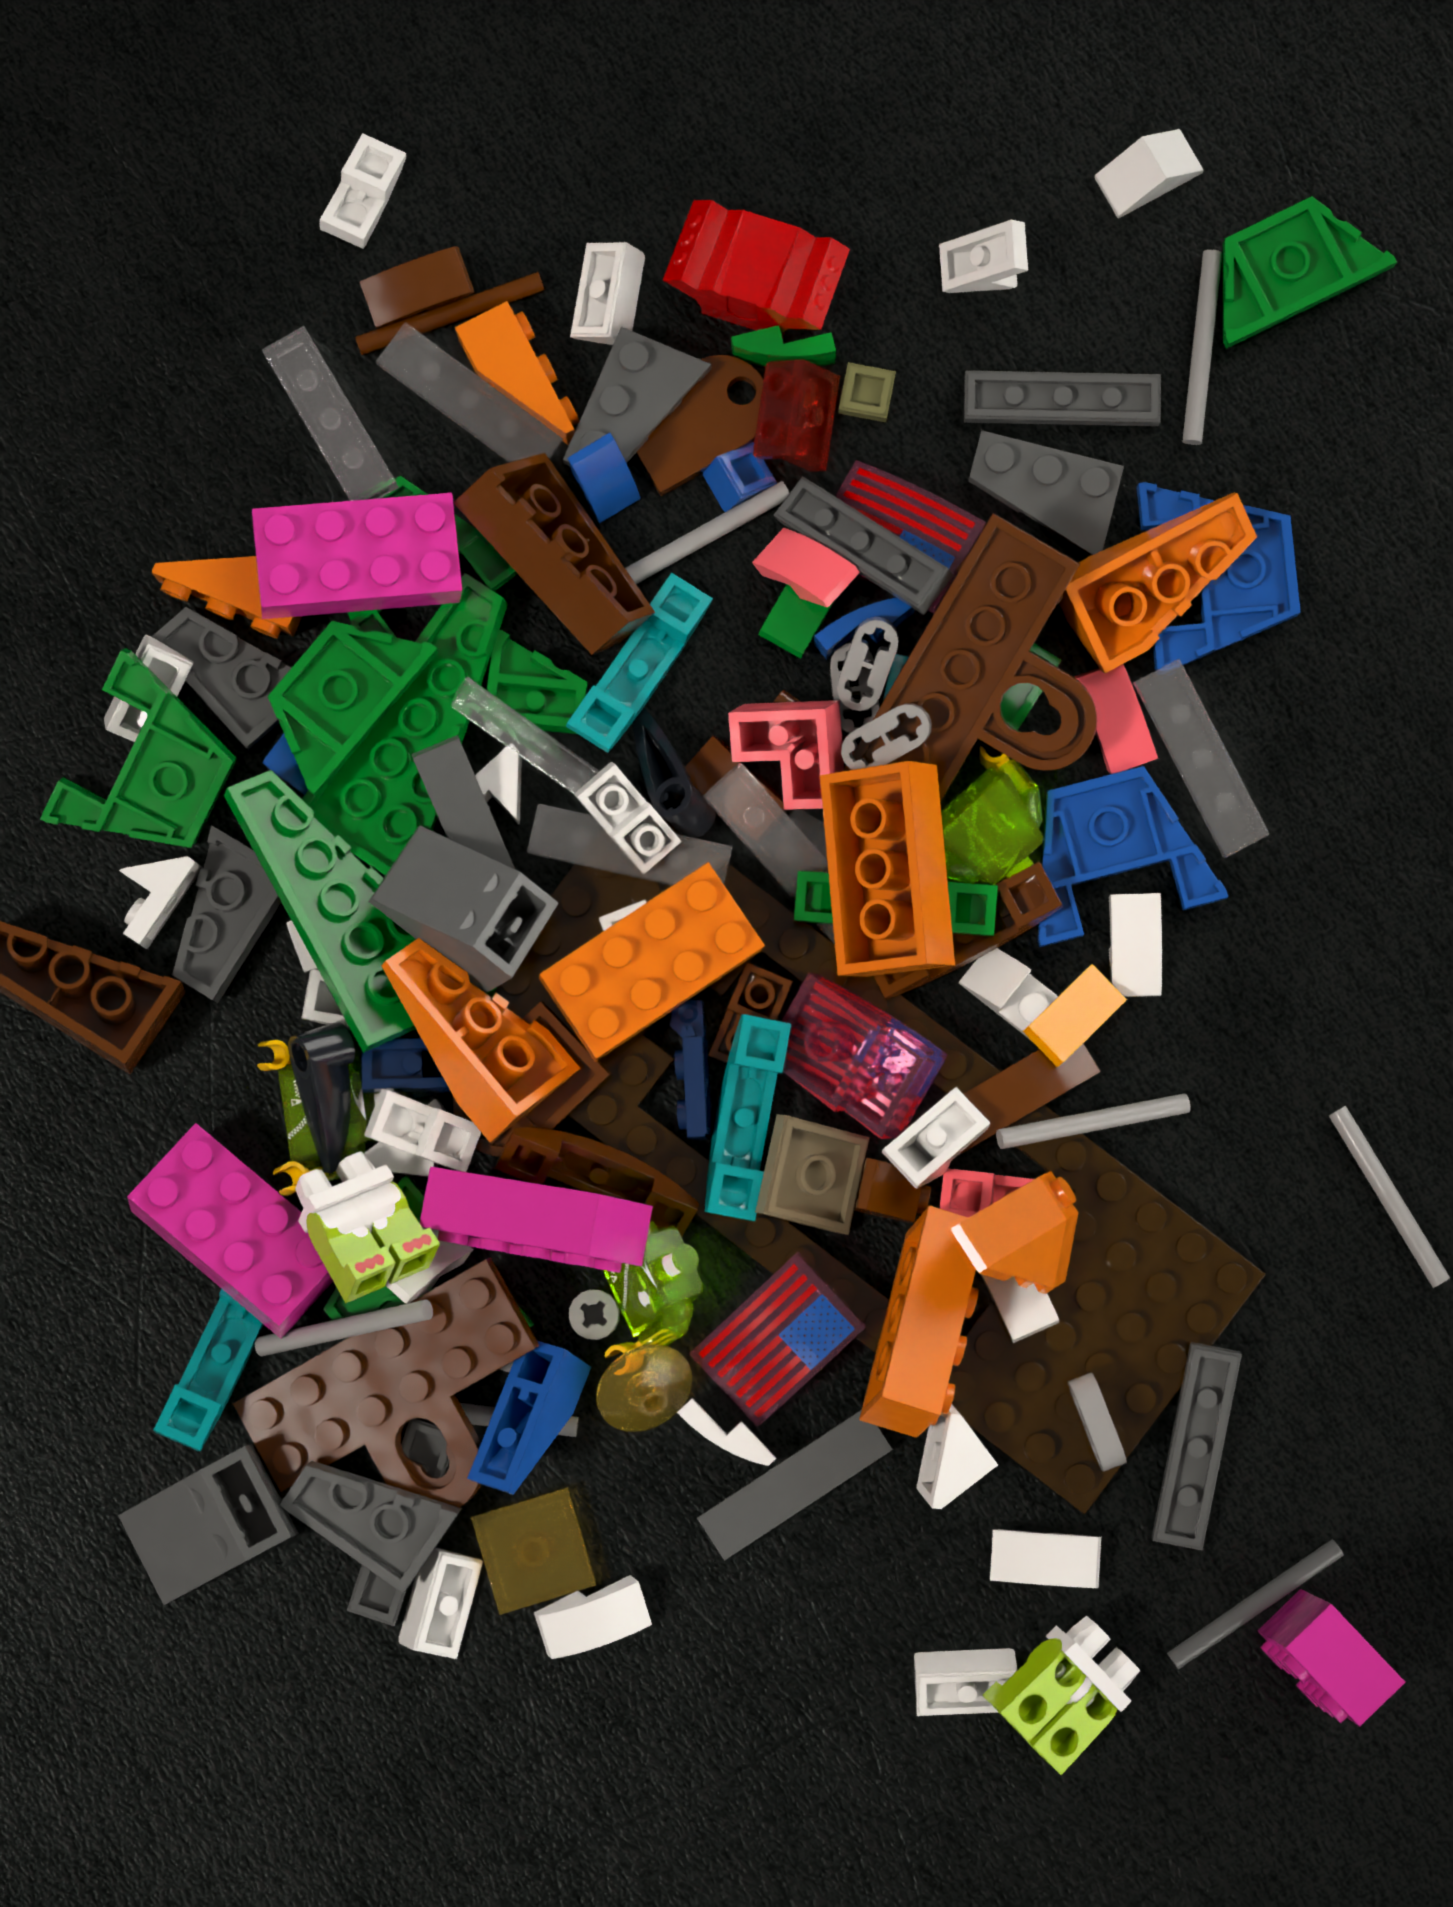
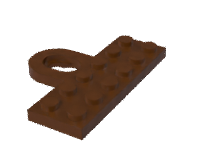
M992 514L873 718L874 720L897 706L911 703L923 707L929 714L932 722L931 733L924 743L888 764L912 761L937 765L941 803L978 739L1022 765L1037 770H1056L1066 767L1086 752L1097 728V711L1090 692L1078 679L1030 651L1079 568L1080 563L998 515ZM1018 683H1030L1038 686L1045 692L1049 705L1059 711L1061 716L1060 728L1051 735H1043L1036 731L1020 732L1012 728L1005 721L1001 712V702L1007 690ZM904 712L899 715L901 724L888 732L892 741L904 734H908L911 740L918 738L916 729L922 723L918 716L909 718ZM880 736L867 743L861 739L853 753L854 759L857 761L864 758L868 764L873 763L872 753L885 745L882 737ZM846 765L843 771H849L851 769H849V767Z
M491 1257L412 1301L428 1300L431 1303L433 1316L430 1320L349 1337L233 1403L280 1492L293 1486L305 1466L311 1460L328 1466L365 1445L387 1485L459 1508L473 1498L481 1484L467 1479L481 1441L455 1394L540 1346ZM414 1418L427 1419L433 1422L441 1431L447 1442L445 1452L450 1461L449 1469L444 1476L433 1477L427 1474L422 1465L410 1460L403 1452L401 1432L409 1420Z

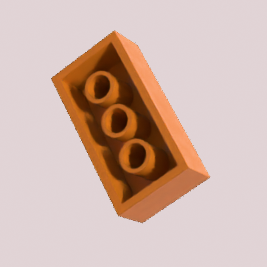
M904 761L820 775L838 976L868 977L955 965L937 765Z
M707 862L540 973L539 980L594 1062H596L761 952L765 945L710 863Z
M928 1206L907 1231L860 1421L917 1438L930 1425H936L941 1413L947 1414L949 1412L955 1394V1385L949 1383L952 1366H959L967 1344V1337L960 1335L964 1317L970 1318L974 1312L979 1292L978 1289L972 1287L976 1268L951 1231V1228L968 1217Z

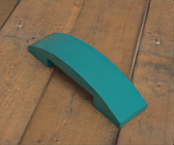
M671 573L650 603L655 613L633 632L596 686L593 685L567 722L566 727L608 753L630 727L658 688L702 620L713 598Z
M741 1014L728 1057L716 1111L706 1182L705 1212L749 1221L756 1220L757 1213L755 1211L764 1172L760 1171L777 1074L783 1073L791 1029L790 1023Z
M222 1288L219 1292L220 1299L179 1384H175L154 1428L155 1433L201 1452L219 1420L253 1351L255 1340L259 1337L264 1326L263 1323Z

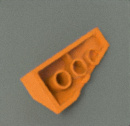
M1231 493L1078 562L1080 566L1064 591L1063 599L1059 605L1067 622L1103 673H1107L1148 651L1160 639L1158 635L1177 615L1182 616L1192 605L1190 602L1211 580H1217L1257 538L1238 493Z
M420 938L410 943L381 965L457 1104L490 1143L524 1118L580 1069L578 1064L548 1029L535 1020L531 1024L524 1021L507 1008L509 1002L499 994L495 993L492 997L470 982L468 972Z
M1049 1171L951 1228V1231L979 1274L1001 1281H1006L1014 1276L1019 1286L1027 1288L1034 1283L1038 1292L1047 1294L1066 1281L1078 1218V1211L1073 1205L1076 1202V1198L1068 1183L1062 1177L1056 1178L1052 1171Z

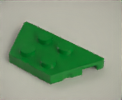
M1313 196L1225 238L1223 242V343L1226 349L1394 268L1397 263L1394 255L1387 250L1383 253L1360 236L1362 234L1361 231L1347 221L1335 218L1331 210Z
M331 621L268 695L287 743L305 780L307 789L315 797L437 655L439 651L432 643L423 641L418 643L396 638L392 634L375 630L371 632L357 629L353 625Z

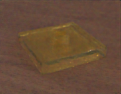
M568 1487L471 1517L499 1615L597 1585Z

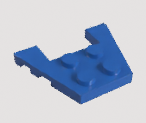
M1147 482L1138 483L1137 485L1141 530H1150L1214 501L1201 498L1199 494L1182 490L1181 492L1158 488L1156 484ZM1243 505L1257 538L1217 580H1211L1199 593L1202 624L1168 626L1158 635L1160 639L1153 645L1156 675L1165 674L1297 617L1300 614L1290 515Z
M1144 766L1049 790L1046 793L1042 867L1063 907L1039 923V948L1083 937L1084 932L1071 887L1073 885L1169 861L1183 910L1228 898L1226 888L1220 880L1218 881L1198 846L1192 842L1179 823V818Z

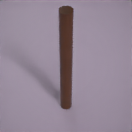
M539 272L356 336L355 339L361 355H365L488 311L506 301L510 303L545 289Z

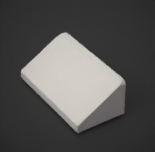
M627 242L586 244L570 337L613 345L621 327L630 331L633 330L645 261L643 252Z
M145 635L135 655L177 697L193 665V661L157 639ZM114 697L104 717L105 728L107 731L135 742L147 718V714Z
M435 1547L415 1576L399 1635V1643L415 1651L457 1659L483 1560Z
M1006 1648L915 1653L914 1669L917 1716L998 1713L982 1695L996 1681L1002 1686L1017 1671L1015 1651Z

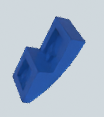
M611 433L606 434L567 458L574 477L584 491L589 508L599 523L641 499L631 472Z
M898 598L887 599L864 606L841 617L814 636V646L827 659L840 646L845 645L853 638L859 624L867 618L883 617L892 622L896 628L910 617L915 609ZM876 628L875 632L869 634V636L877 644L884 638L885 630Z

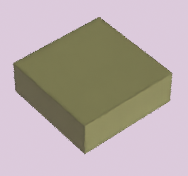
M848 362L838 414L886 422L896 371Z

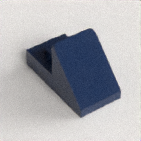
M422 1038L393 1039L364 1053L361 1049L362 1093L381 1092V1089H386L392 1092H412V1098H421L450 1092Z

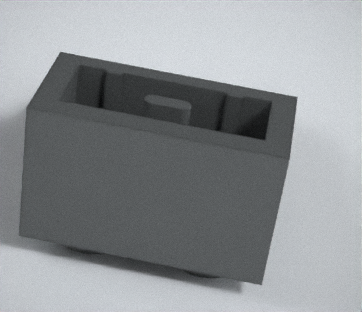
M422 826L416 828L368 901L415 939L420 938L468 972L470 982L485 993H488L514 976L559 904L521 872Z
M253 1444L234 1451L118 1515L163 1605L299 1534L288 1511L279 1506L282 1500Z

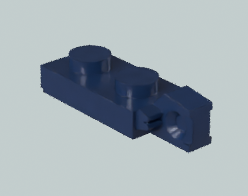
M690 1000L684 1002L671 1012L670 1027L682 1037L683 1050H675L677 1080H684L685 1099L677 1101V1119L679 1129H687V1138L691 1140H710L713 1131L705 1005L702 1000Z

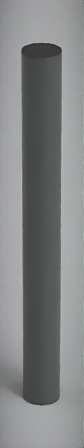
M1333 1539L1329 1540L1167 1652V1655L1179 1670L1343 1557V1552Z

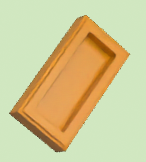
M1091 964L1023 1032L1056 1067H1059L1127 999Z

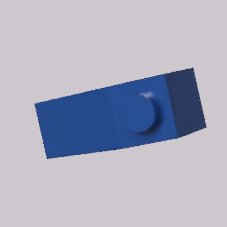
M538 1341L539 1347L514 1360L467 1479L512 1495H514L573 1415L591 1370V1366L566 1349Z

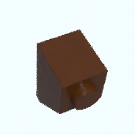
M867 1158L864 1162L854 1211L914 1223L916 1213L922 1214L928 1207L931 1186L925 1184L916 1189L893 1164Z

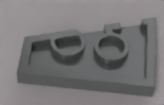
M621 327L565 453L563 463L570 466L567 459L569 456L608 433H611L627 463L648 440V436L668 414L671 415L682 403V399L698 381L701 382L712 369L711 364Z
M981 430L969 482L1016 512H1022L1046 527V531L1061 540L1062 538L1084 551V555L1089 557L1103 551L1124 466Z
M187 607L181 610L152 636L193 661V665L186 678L187 683L248 751L280 724L268 699V695L289 672L290 666Z
M211 825L207 840L210 844L204 868H200L196 882L198 891L191 916L186 920L172 976L219 1003L278 909L281 900L254 850Z
M312 1460L305 1466L279 1505L401 1593H404L462 1509Z

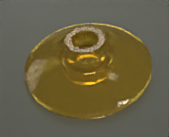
M644 1345L627 1351L614 1360L600 1378L596 1391V1402L601 1415L611 1426L629 1432L645 1431L665 1423L682 1408L689 1397L693 1381L690 1365L679 1351L665 1345Z

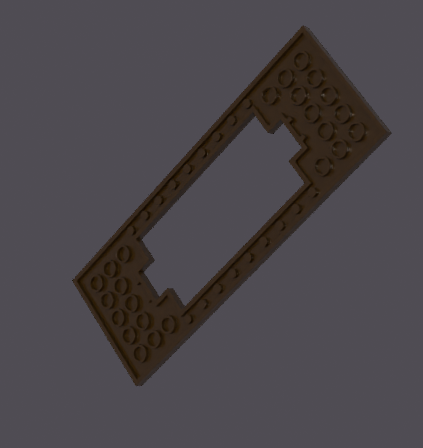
M669 823L667 825L682 842L645 874L634 865L605 830L602 829L550 895L559 904L516 973L510 980L499 985L494 994L497 993L509 1002L507 1008L522 1019L539 1002L543 1001L578 1038L539 980V974L602 933L603 930L599 917L643 900L647 903L709 862L764 943L765 947L761 951L762 954L816 995L852 1013L884 1033L887 1027L849 1004L816 988L818 983L821 982L857 1001L937 1053L938 1057L927 1074L926 1079L945 1094H948L955 1087L964 1094L1001 1072L903 996L897 995L885 999L874 976H838L835 944L806 922L794 921L793 912L696 838L682 836ZM753 956L752 958H750V959L747 960L746 962H747V963H750L751 960H752L755 956ZM746 962L708 987L721 997H724L743 972ZM854 1023L860 1029H862L864 1032H866L868 1035L874 1038L877 1042H879V1037L864 1029L863 1027L859 1026L858 1024ZM651 1025L599 1059L611 1075L568 1116L604 1144L639 1159L678 1184L699 1203L696 1212L697 1216L776 1277L782 1276L795 1264L799 1269L784 1283L790 1287L804 1274L808 1279L796 1292L801 1295L814 1284L817 1290L806 1300L812 1304L823 1294L855 1328L850 1334L876 1353L889 1299L786 1220L757 1213L756 1220L749 1221L705 1212L709 1161L639 1107L674 1061L673 1057L644 1036ZM1043 1105L1008 1127L1059 1118L1060 1116ZM1077 1134L1016 1146L1017 1149L1047 1172L1052 1171L1056 1178L1062 1177L1068 1183L1076 1198V1202L1073 1205L1078 1211V1218L1066 1281L1047 1293L1059 1318V1323L1013 1343L997 1307L989 1303L966 1333L967 1344L959 1366H952L949 1383L955 1385L952 1405L970 1427L1085 1514L1121 1465L1104 1472L1101 1470L1071 1395L1068 1381L1091 1372L1093 1373L1127 1459L1182 1386L1190 1342L1212 1346L1266 1274L1085 1135Z

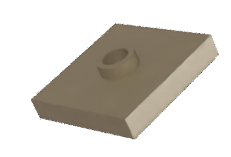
M777 1114L755 1213L849 1235L870 1137Z

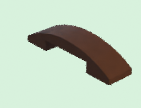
M1038 862L996 884L998 890L994 936L952 934L955 965L874 976L885 999L915 989L982 957L1031 929L1061 909L1063 905L1041 863Z
M1084 1043L1059 1067H1056L1039 1049L964 1093L963 1095L990 1122L988 1130L960 1154L996 1134L998 1129L1008 1127L1100 1073Z
M530 1127L514 1128L495 1165V1169L529 1183L542 1185L548 1176L585 1192L653 1206L648 1231L679 1243L699 1207V1203L688 1192L670 1178L639 1159L598 1141L562 1131Z

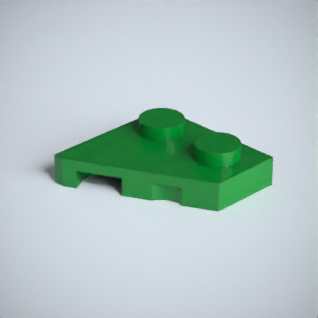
M499 630L491 653L483 716L484 725L577 734L567 728L566 725L587 695V681L569 670H561L555 667L549 658L536 650L532 653L512 641L508 633Z

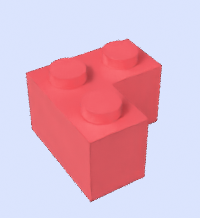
M840 701L743 704L729 712L732 762L780 760L784 810L823 808L820 775L843 772L844 761L841 755L843 743Z

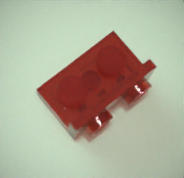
M805 359L768 362L764 373L753 456L759 459H783L811 472L826 471L840 376Z

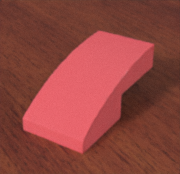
M783 528L752 562L762 576L788 584L800 599L827 608L860 573L855 565L834 551L802 534Z
M1124 664L1107 673H1103L1100 668L1075 676L1088 689L1094 700L1097 711L1095 734L1107 771L1110 774H1114L1158 759L1143 712Z
M948 1168L943 1174L940 1209L969 1218L1034 1179Z

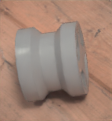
M587 1290L573 1299L569 1308V1320L572 1328L578 1335L586 1339L598 1340L609 1336L616 1329L620 1320V1310L616 1300L610 1294L602 1290Z

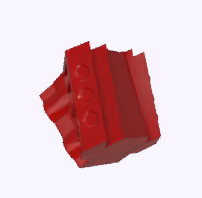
M694 200L663 281L694 298L700 305L702 314L756 331L779 325L783 339L784 332L787 329L821 330L850 249L831 237H814L797 226L745 210H727L713 200Z

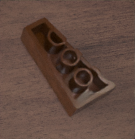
M545 452L489 468L453 502L591 655L618 645L655 613Z
M0 921V992L120 1069L131 1074L184 996L185 990L182 982L167 976L162 977L141 970L140 967L122 961L117 962L93 954L92 951L74 945L72 947L48 939L46 936Z

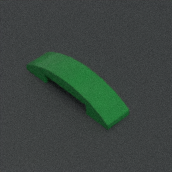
M798 871L794 921L833 925L829 873ZM948 882L952 934L994 936L997 885Z

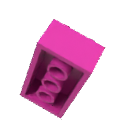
M452 493L252 509L262 619L460 603L462 582Z
M197 1123L188 1130L127 1196L132 1213L280 1339L286 1335L333 1282L313 1246L309 1234L304 1232L298 1222L302 1212Z
M430 1166L420 1225L424 1228L430 1227V1229L439 1230L438 1241L621 1273L622 1263L642 1266L653 1206L602 1194Z
M1302 1589L1257 1630L1266 1640L1260 1647L1281 1670L1283 1669L1288 1674H1291L1295 1679L1298 1678L1300 1681L1296 1686L1316 1707L1327 1712L1340 1723L1348 1718L1358 1726H1361L1405 1683L1397 1672L1331 1603Z

